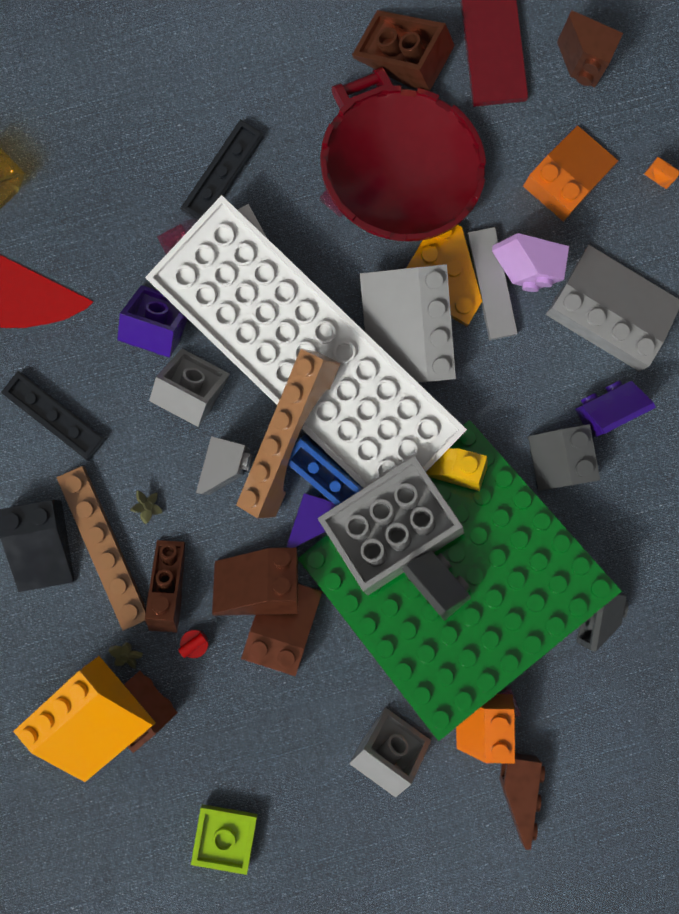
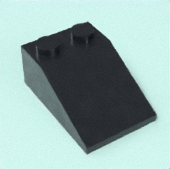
M48 500L0 509V539L18 592L75 582L62 500Z

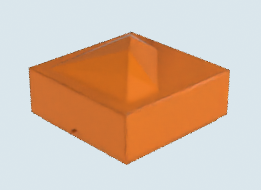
M657 157L645 171L644 175L667 189L678 177L679 170L660 157Z

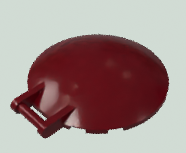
M383 67L374 69L372 74L342 85L339 83L332 86V94L340 110L331 124L329 123L321 147L320 166L327 192L341 213L361 229L378 237L395 241H421L434 238L460 224L473 210L485 183V151L477 130L467 116L455 105L451 107L438 99L440 95L421 88L415 91L401 89V86L398 85L393 86ZM373 85L378 86L374 89H371L354 97L349 98L348 96L350 94L361 91Z

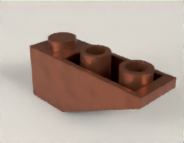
M157 540L145 613V621L149 631L178 632L182 601L185 542Z
M515 753V764L501 763L500 782L520 841L526 850H531L532 840L536 841L538 834L535 815L541 809V795L538 794L539 783L544 782L545 767L537 756Z

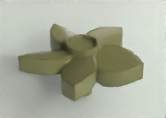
M136 491V498L139 503L133 505L130 511L140 513V518L145 524L150 521L152 515L163 513L161 508L154 504L158 493L150 494L146 498L144 493Z
M127 641L122 647L116 645L108 650L116 658L115 666H122L126 662L134 669L137 666L135 659L141 658L143 653L131 651L132 646Z

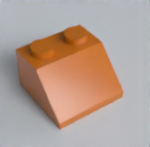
M496 694L456 727L457 749L485 763L515 764L513 694Z

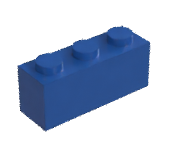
M307 434L293 447L288 465L336 506L363 489Z

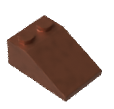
M377 10L352 56L373 69L383 67L389 77L406 86L430 91L455 45L446 23Z
M267 548L215 561L213 616L298 614L297 548Z
M298 583V614L255 615L241 659L296 677L322 591Z

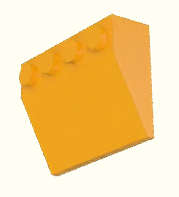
M98 656L79 670L13 732L32 754L86 782L156 722L102 658Z

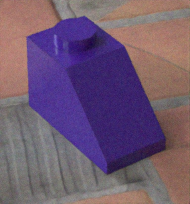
M304 493L287 547L294 548L326 532L318 518L336 507V505L330 501Z

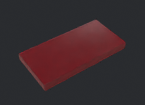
M461 0L473 107L527 101L528 91L517 1Z

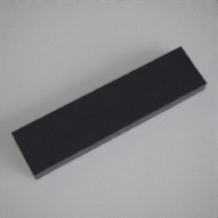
M240 119L180 210L195 221H198L221 195L224 197L264 138L263 133Z
M19 371L1 391L4 396L88 461L106 440Z

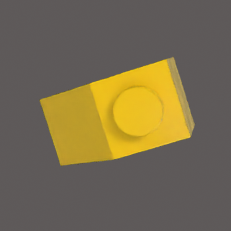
M459 448L448 449L426 473L431 478L480 491L488 466L487 456Z

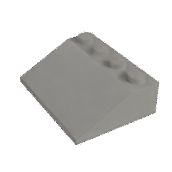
M588 245L545 315L637 371H641L650 366L663 345L678 313L679 299Z
M447 264L360 273L365 333L417 382L456 379Z
M415 456L318 518L359 586L367 595H370L404 573L401 568L430 550L433 553L464 534L463 526Z

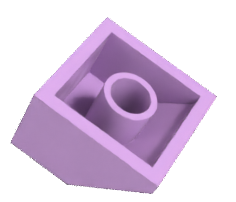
M520 233L492 246L493 254L512 284L522 286L524 291L538 292L540 288L552 287V284L565 278L569 246Z

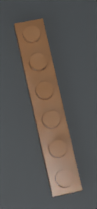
M85 466L78 467L56 477L122 631L145 621V604Z

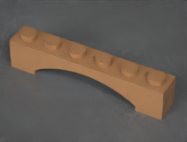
M300 349L236 506L256 518L276 517L286 494L283 491L284 479L297 437L317 401L327 389L330 390L341 363L319 352Z

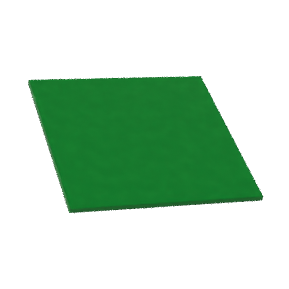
M470 420L463 425L467 430L449 449L459 448L487 456L488 466L480 491L429 477L464 530V534L434 552L436 556L441 553L452 566L448 569L455 578L460 575L471 588L468 591L471 599L444 621L405 573L400 574L370 595L364 593L328 534L298 558L438 741L443 739L622 592Z

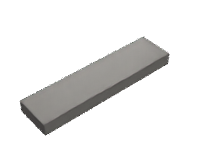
M495 227L468 232L467 238L482 298L481 304L489 341L515 336L518 333L505 272L492 252V246L498 243Z

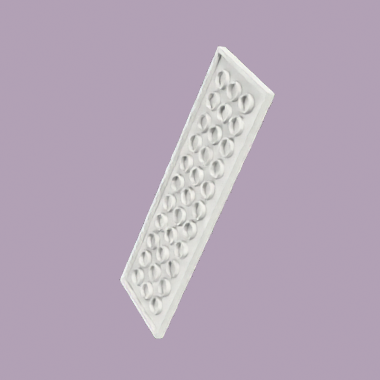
M222 195L145 277L277 405L300 349L319 352L341 363L330 390L327 389L317 401L302 429L363 488L413 456L416 457L426 472L467 430Z

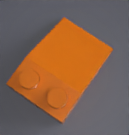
M577 125L533 170L523 187L564 222L615 166L618 160Z

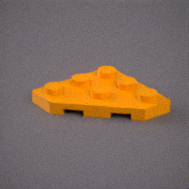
M457 225L442 235L422 240L406 268L447 264L451 318L468 326L482 303V298L463 229Z

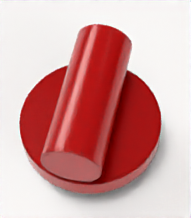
M190 630L182 636L178 651L183 658L201 657L208 649V638L200 630Z

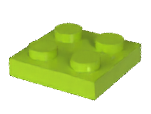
M202 804L191 865L247 875L258 814Z

